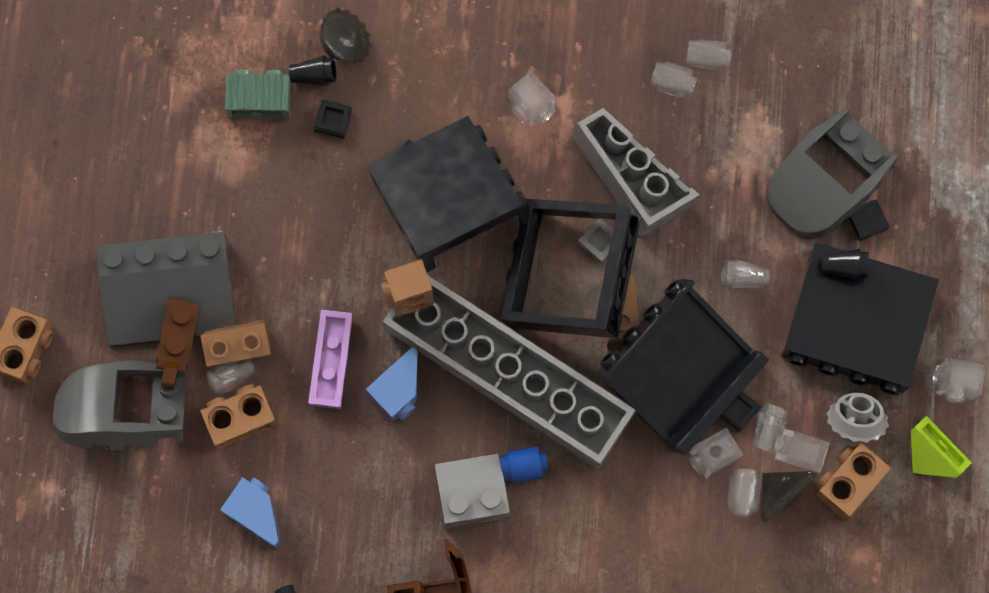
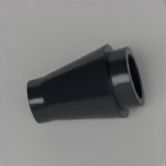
M323 55L298 64H291L289 66L291 83L328 86L329 83L336 82L337 72L334 58H327Z
M860 248L823 254L822 273H830L859 280V277L868 278L869 252H860Z

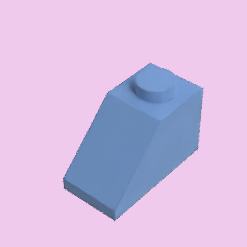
M414 346L366 388L367 396L392 422L398 418L401 420L406 419L416 408L413 404L417 401L419 356L418 350Z
M242 477L220 510L224 515L278 549L281 541L273 499L267 494L269 487L255 478H252L249 482Z

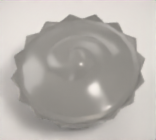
M864 393L845 394L836 403L830 405V410L826 413L828 416L827 423L832 426V431L839 433L842 439L849 438L853 443L857 441L864 443L870 440L877 441L880 436L886 435V428L889 427L888 417L884 413L880 402Z

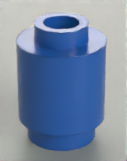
M538 447L508 451V455L500 456L504 482L512 481L514 484L543 479L542 472L548 471L545 452L539 453Z

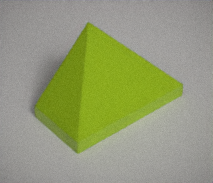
M927 416L911 430L913 473L957 478L972 463Z

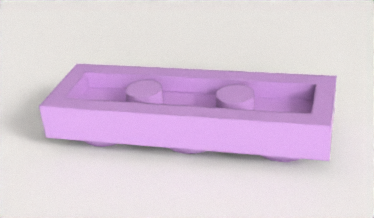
M321 310L308 401L309 406L341 409L353 313Z

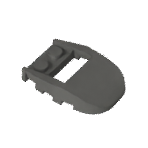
M846 108L808 132L802 141L789 153L767 185L766 197L769 207L777 217L799 235L816 238L827 235L837 229L844 220L856 213L881 185L885 174L891 166L894 167L897 163L898 155L896 153L892 154L851 117ZM822 136L868 177L852 194L806 154Z
M138 360L120 361L79 369L62 383L56 394L53 412L55 432L65 443L84 448H92L95 444L108 445L110 450H124V446L142 444L143 448L157 446V439L176 437L177 443L184 442L186 372L185 374L177 372L173 390L161 387L164 370L156 369L157 364ZM129 376L147 377V381H153L150 423H114L117 379H129Z

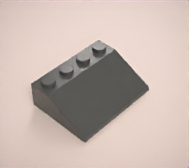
M225 232L96 246L99 282L109 347L160 342L168 298L200 304L194 338L200 337L202 331L236 325L229 241Z

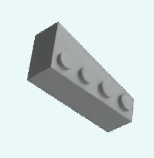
M604 108L577 123L571 137L617 204L630 205L641 215L638 231L641 238L694 205L700 194L692 187L689 189L679 180L680 176L671 168L667 169L661 164L649 148L641 146L633 138V134Z

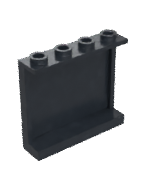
M469 116L367 165L373 184L416 259H422L426 273L436 268L434 256L518 215L523 224L528 223L525 209L529 208L523 193L521 191L515 192L512 187L515 184L507 168L504 170L500 168L498 164L501 161L493 146L487 147L485 144L487 138L480 125L474 126Z
M816 242L809 255V264L786 344L780 356L788 358L787 361L793 365L804 367L806 364L819 367L818 371L826 375L836 376L839 373L848 376L849 381L858 385L866 386L868 383L878 385L882 392L898 395L899 392L904 393L910 387L939 279L868 258V278L859 277V280L830 273H822L823 254L843 252L844 250Z
M688 279L675 280L668 285L664 291L665 296L658 304L654 303L644 312V320L637 327H632L623 335L621 339L623 343L616 351H610L603 357L600 362L601 367L596 372L627 405L635 409V413L673 452L684 455L690 451L769 361L761 351L753 350L693 289L692 286L695 282Z

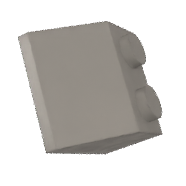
M499 454L435 464L445 529L509 518L510 511Z

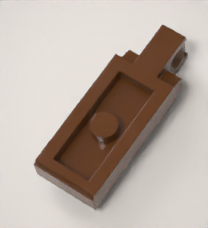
M168 298L156 357V369L164 370L161 382L162 388L174 390L177 372L185 374L186 368L189 366L200 304Z

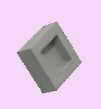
M598 219L578 240V244L596 261L602 264L608 257L613 230L601 219Z

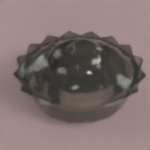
M336 8L334 11L329 10L327 15L323 16L319 37L324 51L338 62L356 64L357 62L364 61V57L369 55V48L372 44L369 41L370 34L366 31L365 24L360 22L358 15L351 14L348 9L342 11L340 8Z

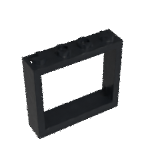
M526 199L529 208L525 209L528 223L523 224L519 218V232L517 239L513 243V261L511 269H509L506 276L507 290L505 299L500 305V320L513 329L618 339L641 215L630 205ZM542 215L615 220L596 319L523 313Z

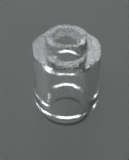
M698 38L697 41L689 40L686 65H692L693 69L723 73V67L730 68L732 49H728L727 42L702 38Z
M657 61L650 85L657 87L656 91L684 100L686 94L692 96L698 78L692 76L694 71L692 69L665 61V64Z
M736 468L733 470V476L729 478L727 508L733 510L734 516L749 518L752 517L753 512H759L762 487L759 471L746 468Z

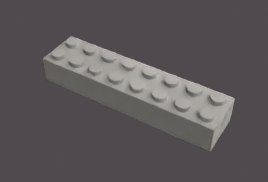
M430 276L428 278L433 290L434 305L399 317L396 316L394 308L390 310L383 320L386 332L412 348L414 346L420 354L596 469L600 468L635 413L634 408Z

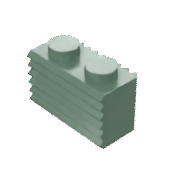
M246 69L235 70L234 74H226L225 112L228 118L290 119L291 81L288 74H284L280 70H268L265 74H253L252 71Z

